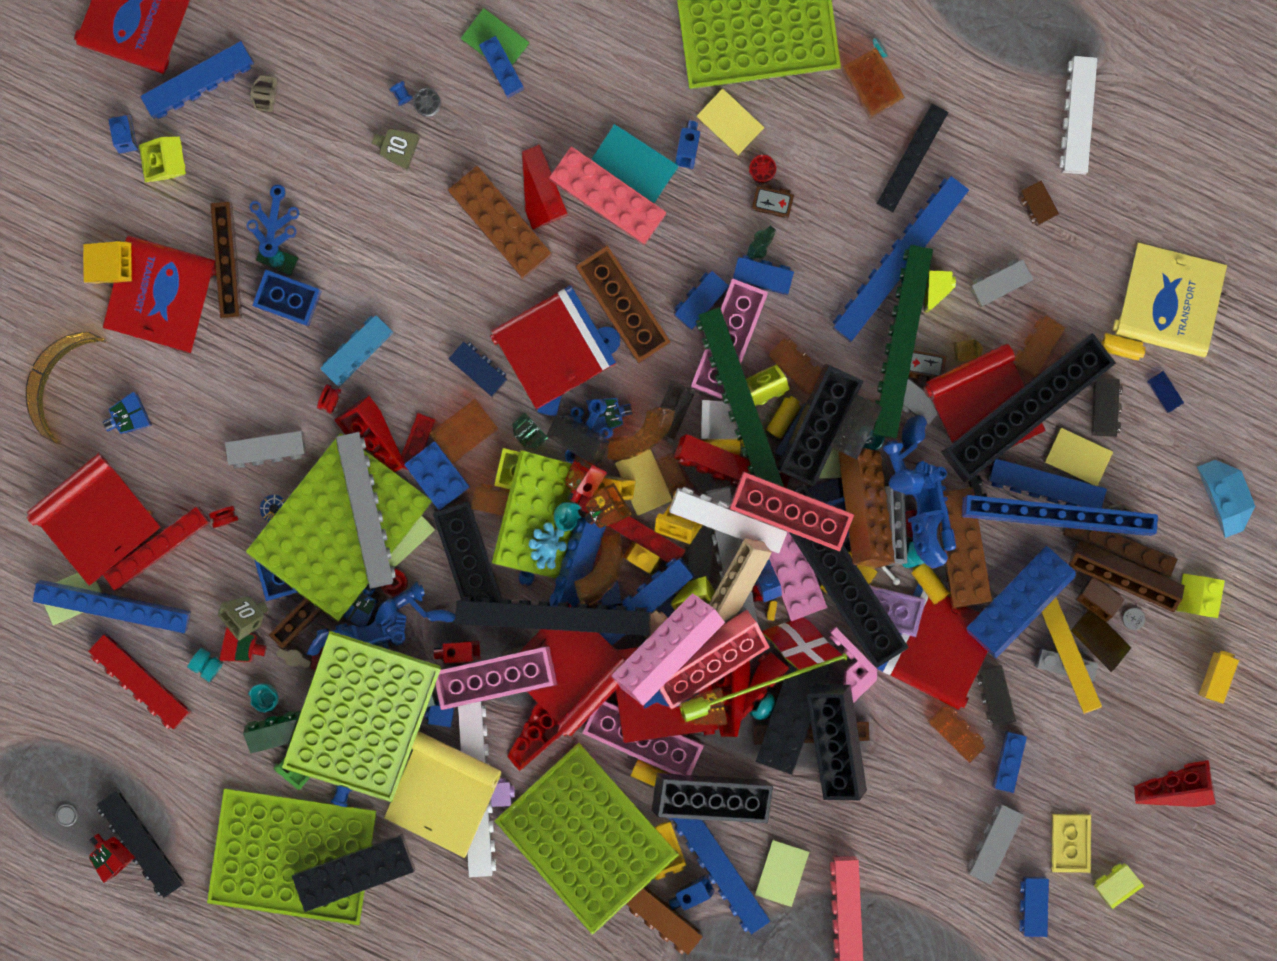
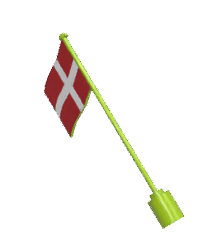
M804 617L761 631L762 634L775 645L782 656L798 671L710 702L700 696L680 703L681 714L685 722L708 715L710 705L842 659L845 661L847 655L845 653L841 654L830 645L818 629Z

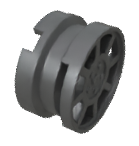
M423 88L414 96L413 104L420 115L431 117L439 112L441 100L435 90Z

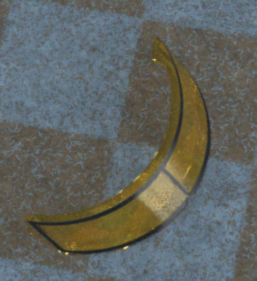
M91 332L70 334L54 341L35 360L26 383V405L31 421L42 437L56 444L61 443V440L56 439L50 431L43 410L44 388L52 369L71 350L92 342L101 341L106 343L107 339Z

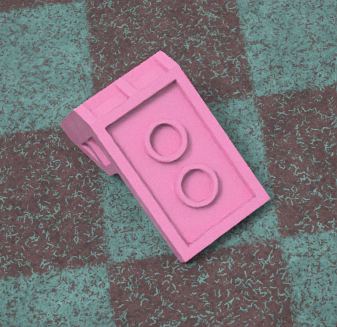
M833 627L829 631L831 634L829 638L837 646L841 644L845 648L843 652L849 659L853 660L855 658L844 670L843 684L851 685L854 703L877 681V669L837 627ZM858 668L862 671L860 674L856 673Z

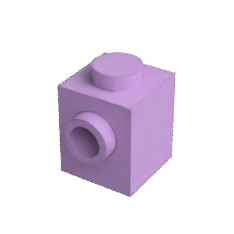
M499 778L491 797L492 807L511 806V797H515L514 785H511L510 781H506V778Z

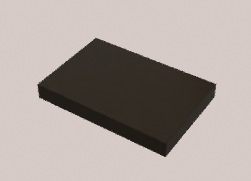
M1089 609L1070 630L1110 672L1119 665L1131 649L1127 642L1107 622Z

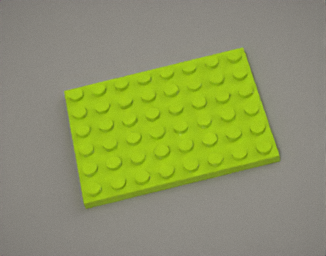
M677 0L689 89L841 69L832 0Z
M335 439L246 550V554L339 622L369 583ZM363 449L364 456L368 455L370 467H367L368 473L372 474L374 479L372 491L373 493L376 492L379 503L376 504V508L382 514L381 530L385 529L387 540L384 541L385 547H389L392 554L431 505L432 501Z
M329 631L282 768L392 802L441 666Z
M580 743L576 744L494 820L591 934L598 931L679 855Z
M224 788L207 903L359 926L365 890L304 912L292 875L372 845L377 810L350 806L342 807L323 802Z

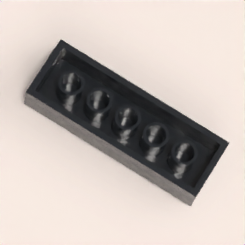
M824 364L777 465L779 471L815 487L864 382L863 380L831 365Z
M466 502L433 513L461 600L462 597H473V601H481V598H493L492 602H500V599L503 598L471 503Z
M790 664L787 674L798 670ZM827 664L784 679L755 761L756 763L793 776L811 724L807 693L814 684H825L831 665Z
M814 684L807 693L823 800L860 801L866 793L867 787L851 685Z
M657 773L651 811L657 817L768 823L773 785L767 780Z
M402 833L296 872L292 875V879L304 912L408 875L415 872L416 869Z

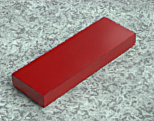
M417 413L401 455L404 464L425 449L436 419Z

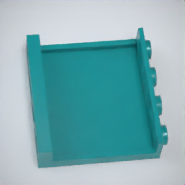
M615 124L591 159L654 204L679 168L677 164Z

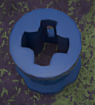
M404 81L397 83L389 89L390 92L394 93L399 106L413 99V96L408 93L404 86Z
M336 785L337 789L334 799H331V803L347 807L348 804L346 802L349 792L352 790Z

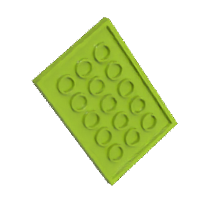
M520 450L492 559L493 564L555 579L558 577L562 568V560L566 556L572 530L564 531L563 537H559L558 542H565L567 548L565 551L557 550L554 561L556 566L554 569H549L547 562L544 569L537 567L538 560L531 558L532 551H536V549L529 547V541L531 539L541 540L534 538L535 529H540L542 533L548 534V531L544 530L545 523H551L555 533L557 529L554 522L556 507L564 502H572L567 499L572 488L565 485V480L572 466L571 463Z

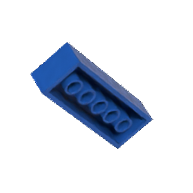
M1046 545L967 627L968 634L993 657L997 658L1076 577L1075 570Z

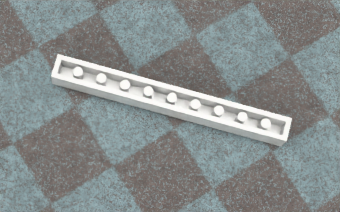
M481 701L458 706L461 752L486 763V756L489 755L488 744H485L484 736H488L487 725H483V717H486V705L482 706ZM491 802L487 806L467 853L469 877L492 876L493 871H496V859H492V852H495V841L491 840L490 834L494 832L493 821L489 819V813H493Z

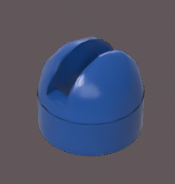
M520 571V584L522 586L524 584L530 586L534 581L535 574Z

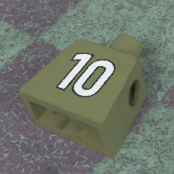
M388 129L386 136L375 133L372 144L381 147L379 152L381 157L408 171L420 136L415 133Z
M246 596L222 602L218 616L239 641L261 626L264 613L268 611V608L264 602L255 604L250 597Z

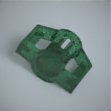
M769 226L765 231L756 232L754 241L749 245L747 256L752 260L765 257L767 254L766 248L773 241L776 229Z
M525 412L512 424L514 437L524 447L536 450L548 439ZM527 420L529 424L517 434L516 429ZM539 433L541 435L532 445H527L536 434Z

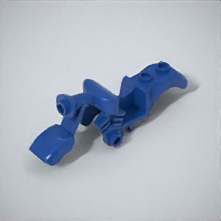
M917 415L909 418L904 424L902 443H898L897 440L889 441L882 448L889 455L895 471L889 479V487L905 495H913L917 502L916 516L908 519V522L912 523L913 544L917 556L933 569L944 565L948 559L947 553L941 548L937 540V527L940 522L943 529L941 534L944 549L946 551L954 550L956 548V541L945 504L948 497L943 495L946 487L941 484V480H944L947 476L946 469L940 466L928 465V463L921 461L917 463L915 470H910L906 468L903 461L907 455L918 447L917 444L925 439L927 421L924 416Z
M416 581L410 589L385 600L380 605L375 621L371 625L358 627L355 625L347 626V623L336 626V630L332 632L376 646L382 645L384 648L389 649L388 642L398 646L403 644L405 640L406 615L397 612L404 605L409 603L423 618L427 617L431 622L443 621L450 623L454 621L456 614L441 609L425 612L415 602V600L423 602L422 596H425L423 586L418 585ZM328 628L317 631L318 635L310 644L307 655L315 656L325 645L329 633Z

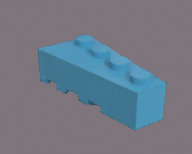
M377 315L374 317L370 316L363 323L365 326L360 331L357 329L350 336L351 339L346 344L343 343L336 350L337 353L329 357L320 368L336 385L341 386L394 333Z

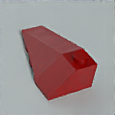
M540 145L522 151L525 212L532 230L567 217L568 213L556 184L549 180L551 171Z
M370 396L356 402L334 419L345 435L359 432L360 438L364 437L365 449L370 451L374 458L390 470L396 472L405 467L382 412Z
M771 652L768 654L764 653L758 659L759 665L748 688L781 677L789 668ZM776 683L747 692L741 721L754 708L755 703L765 696L768 688L773 687Z
M750 660L712 684V690L717 699L748 688ZM747 693L715 704L716 706H722L716 707V709L719 708L716 716L721 737H738Z
M539 703L533 708L531 716L525 723L520 736L507 756L519 772L562 736L557 729L559 727L557 721Z
M1209 760L1188 763L1184 765L1183 769L1175 772L1173 770L1167 772L1168 775L1159 779L1153 778L1134 786L1136 804L1186 807L1216 804Z

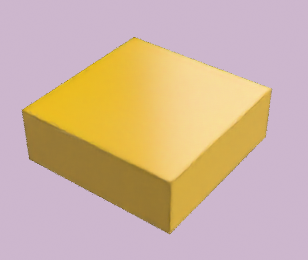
M769 601L766 615L767 620L774 621L777 601Z

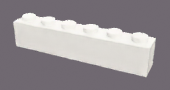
M1074 56L1072 61L1068 62V72L1071 74L1070 80H1067L1066 91L1069 92V98L1065 99L1064 110L1067 111V118L1063 120V129L1066 130L1065 137H1062L1061 148L1064 149V156L1060 157V168H1063L1062 173L1083 175L1088 173L1097 58Z
M677 488L669 508L670 513L742 540L748 538L763 541L771 551L780 552L787 534L786 530L731 510L729 508L730 504L719 501V503L711 501L712 498L705 494L698 496L693 494L694 491L689 488Z

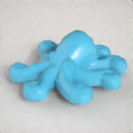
M545 523L544 530L548 531V534L542 533L540 529H535L534 538L541 540L531 539L529 541V547L536 549V551H532L531 558L538 560L537 567L539 569H544L546 562L549 569H554L556 566L554 561L557 550L565 551L567 545L565 542H558L559 537H563L564 531L557 528L554 533L553 525Z

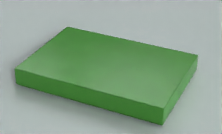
M483 8L461 37L462 41L484 56L479 45L496 36L512 66L530 44L485 8Z

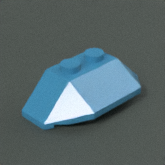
M1217 460L1197 466L1224 537L1227 538L1244 531L1255 508V503L1242 471Z

